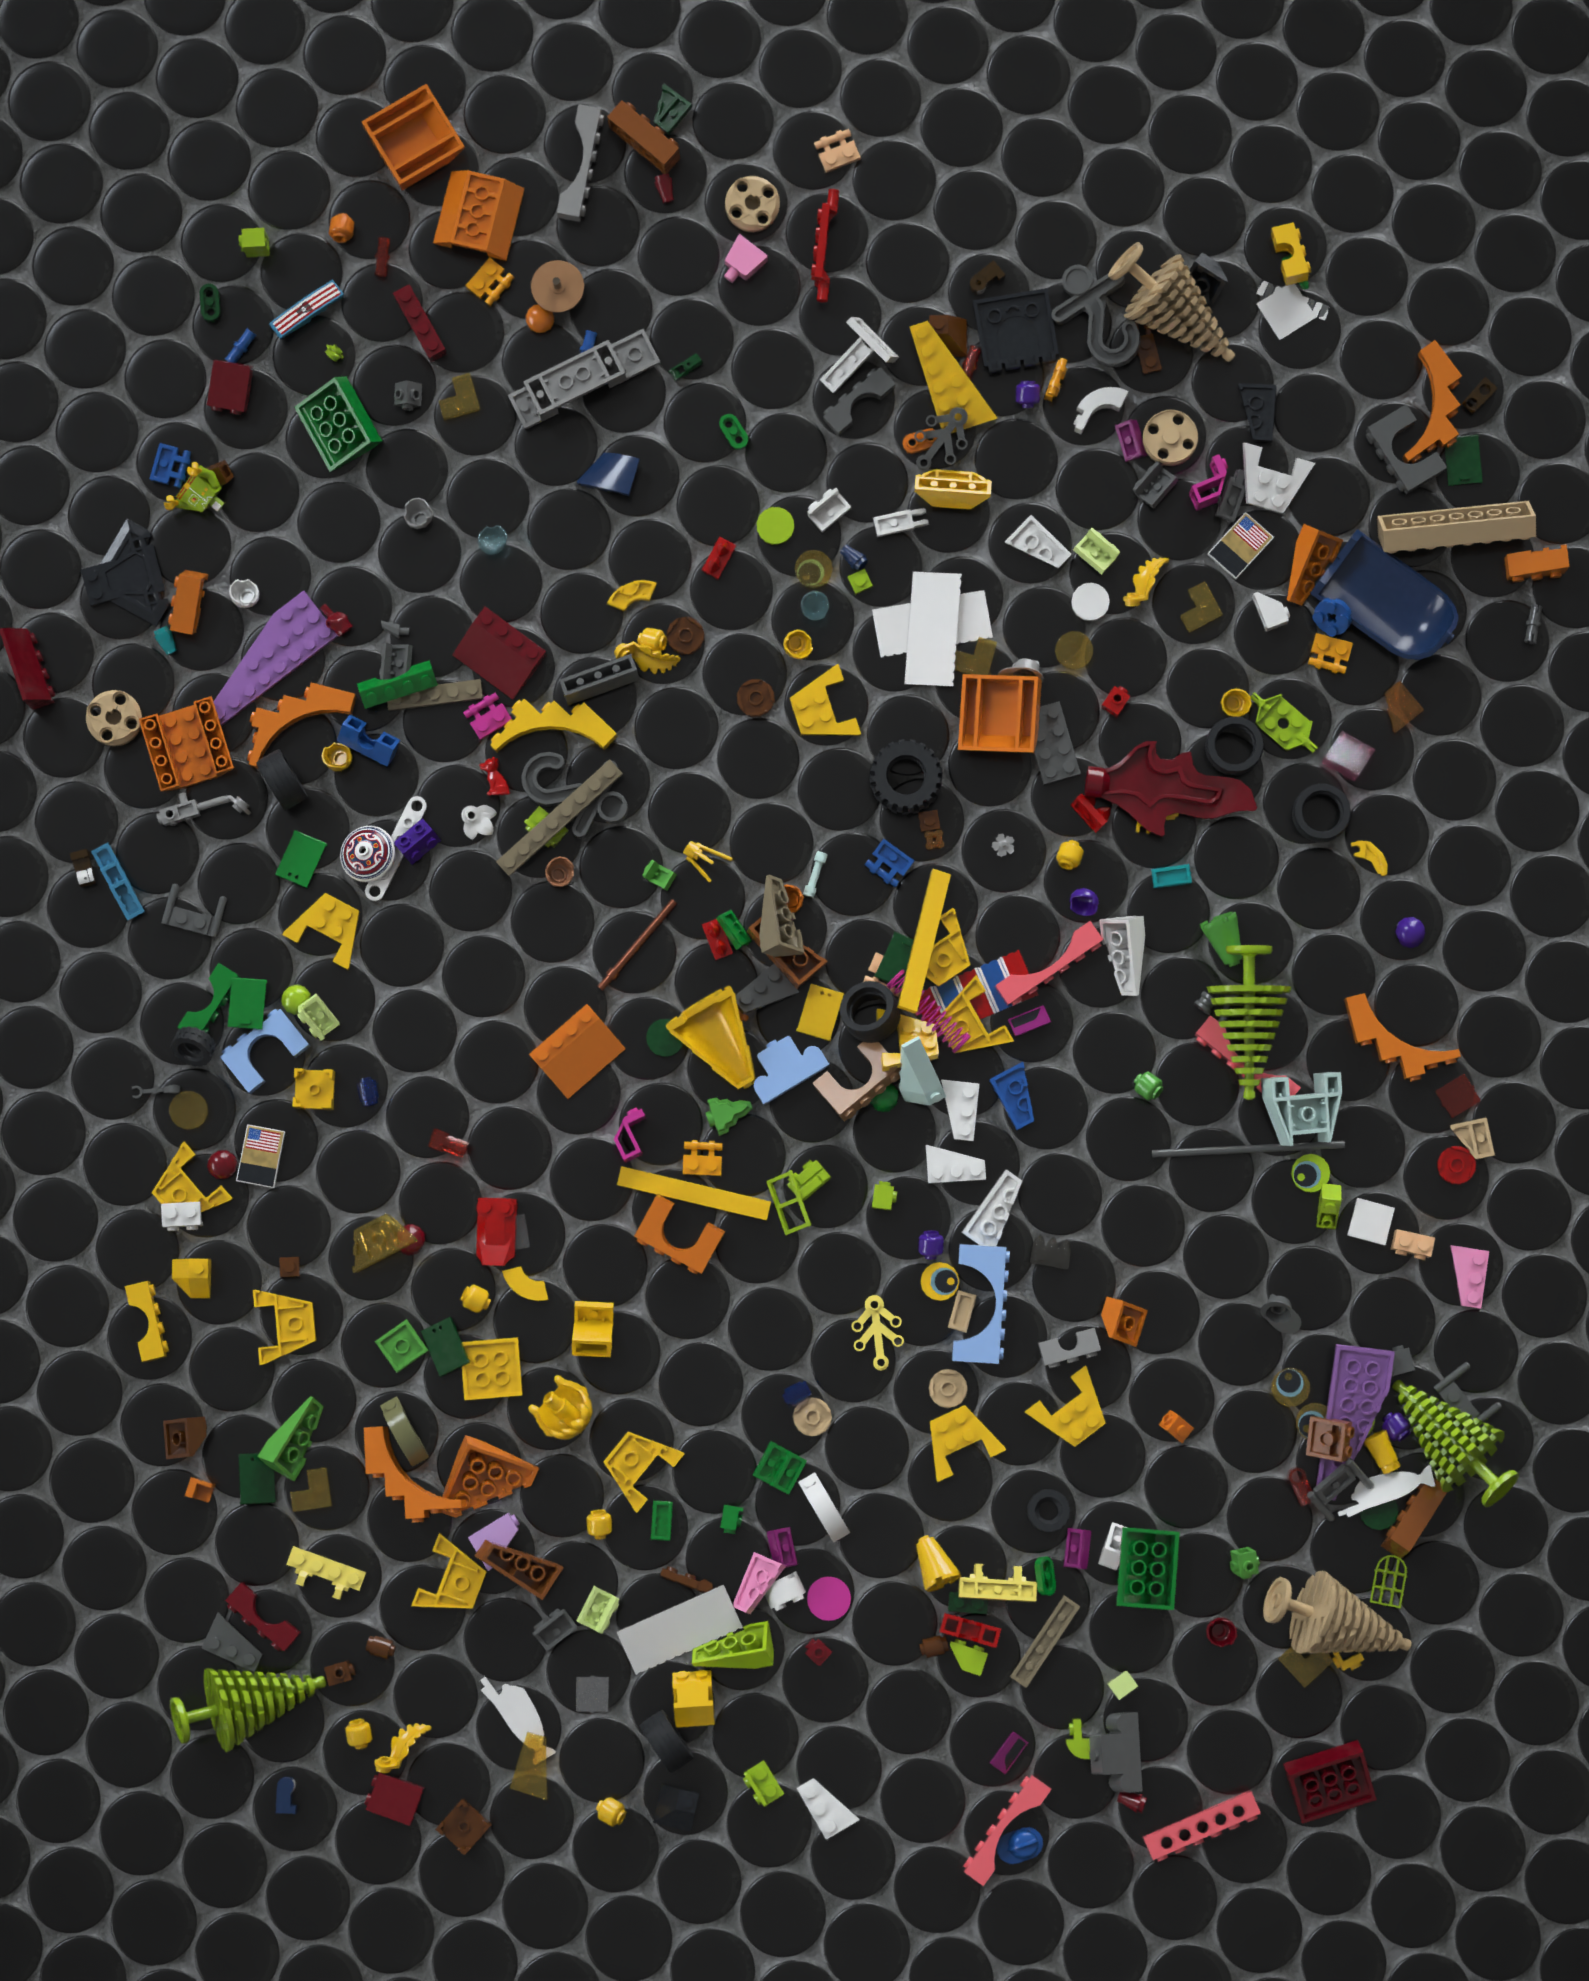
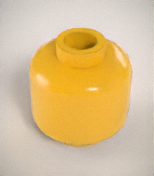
M645 628L642 633H639L637 642L640 645L650 646L653 652L662 651L666 648L667 637L662 630Z
M1069 840V842H1063L1060 845L1056 855V860L1060 867L1072 870L1080 865L1084 851L1077 841Z
M477 1285L467 1286L460 1299L463 1301V1307L475 1313H479L483 1309L486 1310L491 1301L488 1298V1291Z
M602 1509L591 1511V1514L586 1518L587 1532L589 1535L594 1536L595 1539H605L606 1535L612 1532L611 1515Z
M364 1719L352 1720L345 1728L347 1742L350 1746L355 1747V1749H364L372 1741L370 1724L365 1722Z
M608 1797L604 1801L601 1800L596 1807L598 1819L609 1826L620 1825L626 1816L624 1804L612 1797Z

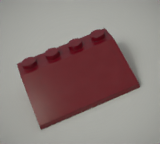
M484 607L452 656L514 700L546 658L547 653L494 612Z
M0 628V634L22 700L32 710L54 703L53 697H55L53 687L48 685L47 679H49L46 668H42L41 662L43 657L40 650H36L35 644H37L35 634L25 628Z
M1358 1740L1283 1763L1302 1824L1376 1800L1364 1752Z

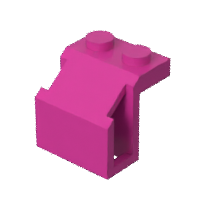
M1220 454L1213 456L1209 465L1214 477L1191 486L1189 495L1196 511L1218 502L1227 473L1226 469H1228L1226 460L1224 458L1221 459ZM1219 486L1217 492L1203 498L1200 497V493Z
M637 1107L626 1112L627 1116L623 1118L620 1128L614 1137V1141L625 1163L643 1155L630 1129V1126L647 1119L643 1110H638ZM625 1128L636 1149L627 1155L619 1142Z

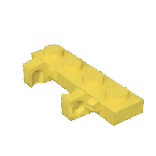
M293 1546L286 1564L296 1568L295 1573L299 1574L296 1581L297 1585L304 1587L306 1578L308 1576L312 1577L313 1574L333 1581L332 1584L336 1587L332 1597L338 1600L341 1599L343 1591L348 1592L349 1588L360 1591L367 1573Z
M975 1564L974 1574H970L969 1578H959L958 1598L1036 1602L1037 1582L1026 1581V1577H1022V1566H1013L1014 1574L1008 1580L987 1579V1576H983V1564Z

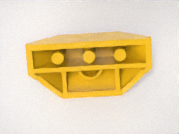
M934 469L922 475H916L914 492L932 507L972 509L991 497L992 481L986 480L974 472Z

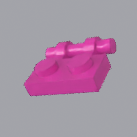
M496 693L483 697L484 700L476 705L472 704L468 710L463 712L466 718L472 715L476 718L470 725L480 740L500 729L512 719L503 704L497 707L493 704V702L499 699ZM488 706L490 711L481 716L479 711Z

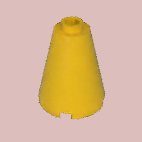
M926 1535L918 1539L919 1543L916 1544L924 1588L927 1592L942 1589L945 1584L949 1582L952 1584L961 1577L959 1570L934 1537Z

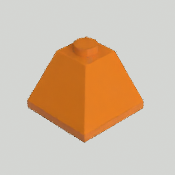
M1106 1297L1101 1316L1108 1336L1137 1347L1148 1310L1122 1300Z

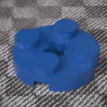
M1325 598L1316 606L1312 618L1323 632L1333 637L1344 633L1352 622L1350 616L1352 613L1344 601L1337 598L1335 600ZM1329 613H1330L1331 615L1335 614V615H1336V617H1335L1336 620L1332 619V618L1330 617Z

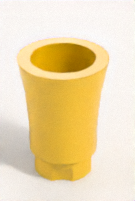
M1387 1430L1376 1432L1365 1439V1446L1372 1454L1383 1474H1388L1400 1467Z

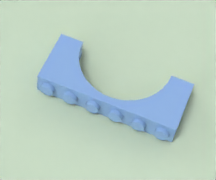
M959 1244L958 1264L973 1267L987 1277L995 1292L996 1307L990 1323L982 1332L969 1339L953 1340L952 1361L999 1364V1359L1003 1360L1004 1348H1000V1340H1004L1005 1329H1001V1323L1006 1319V1309H1002L1003 1301L1007 1302V1290H1004V1282H1008V1271H1005V1263H1009L1010 1251H1006V1247Z

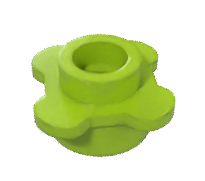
M326 346L328 349L325 353L333 361L337 362L338 359L344 358L341 354L342 350L338 346Z

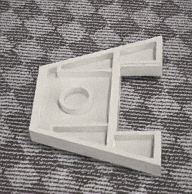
M1244 442L1243 460L1246 503L1274 512L1284 513L1315 463L1296 458L1291 476L1258 466L1262 447Z

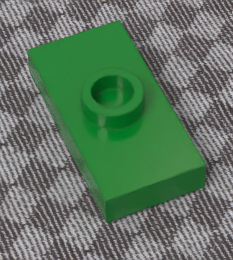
M732 910L716 918L736 950L752 942Z
M653 1501L651 1540H671L673 1502Z

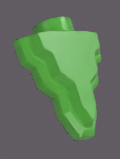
M716 1097L707 1100L710 1111L705 1113L710 1127L715 1126L719 1136L728 1133L730 1127L736 1125L738 1118L746 1116L752 1110V1105L749 1101L739 1100L731 1102L728 1099L719 1100Z

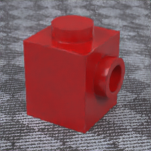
M1114 686L1101 708L1117 718L1130 699L1129 692L1121 686L1119 688Z

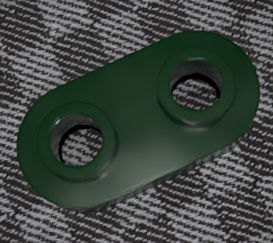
M204 284L199 292L201 314L206 321L215 322L221 315L219 291L213 284ZM213 292V296L207 297V293ZM210 310L215 311L212 316L208 315Z

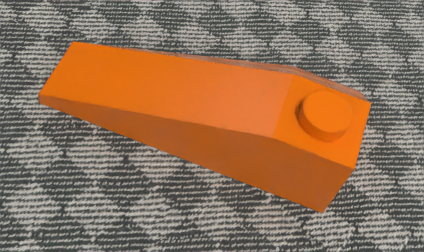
M1303 524L1295 546L1287 596L1288 601L1303 605L1315 587L1314 583L1319 576H1323L1325 573L1324 569L1329 562L1333 563L1337 557L1343 539Z

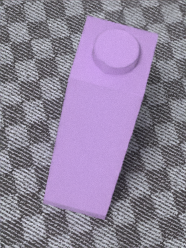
M507 1513L468 1538L476 1552L484 1540L508 1547L519 1531L517 1526L520 1523L515 1515L511 1516L510 1513ZM484 1563L488 1571L493 1569L492 1567Z

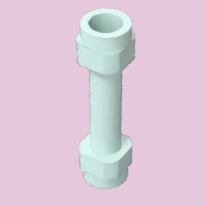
M817 851L814 858L816 862L809 883L805 886L804 896L814 898L817 890L815 886L828 854Z

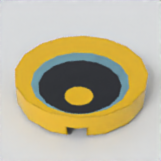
M933 1263L922 1274V1290L932 1300H947L958 1289V1274L947 1263Z

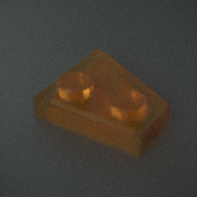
M1401 681L1384 693L1394 733H1397L1424 711Z

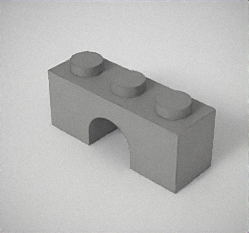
M1095 1328L1075 1333L1077 1344L1070 1351L1060 1347L1058 1338L1038 1343L1044 1366L1048 1365L1049 1368L1060 1366V1361L1067 1360L1068 1363L1075 1362L1082 1355H1086V1358L1097 1356V1351H1100L1101 1348Z

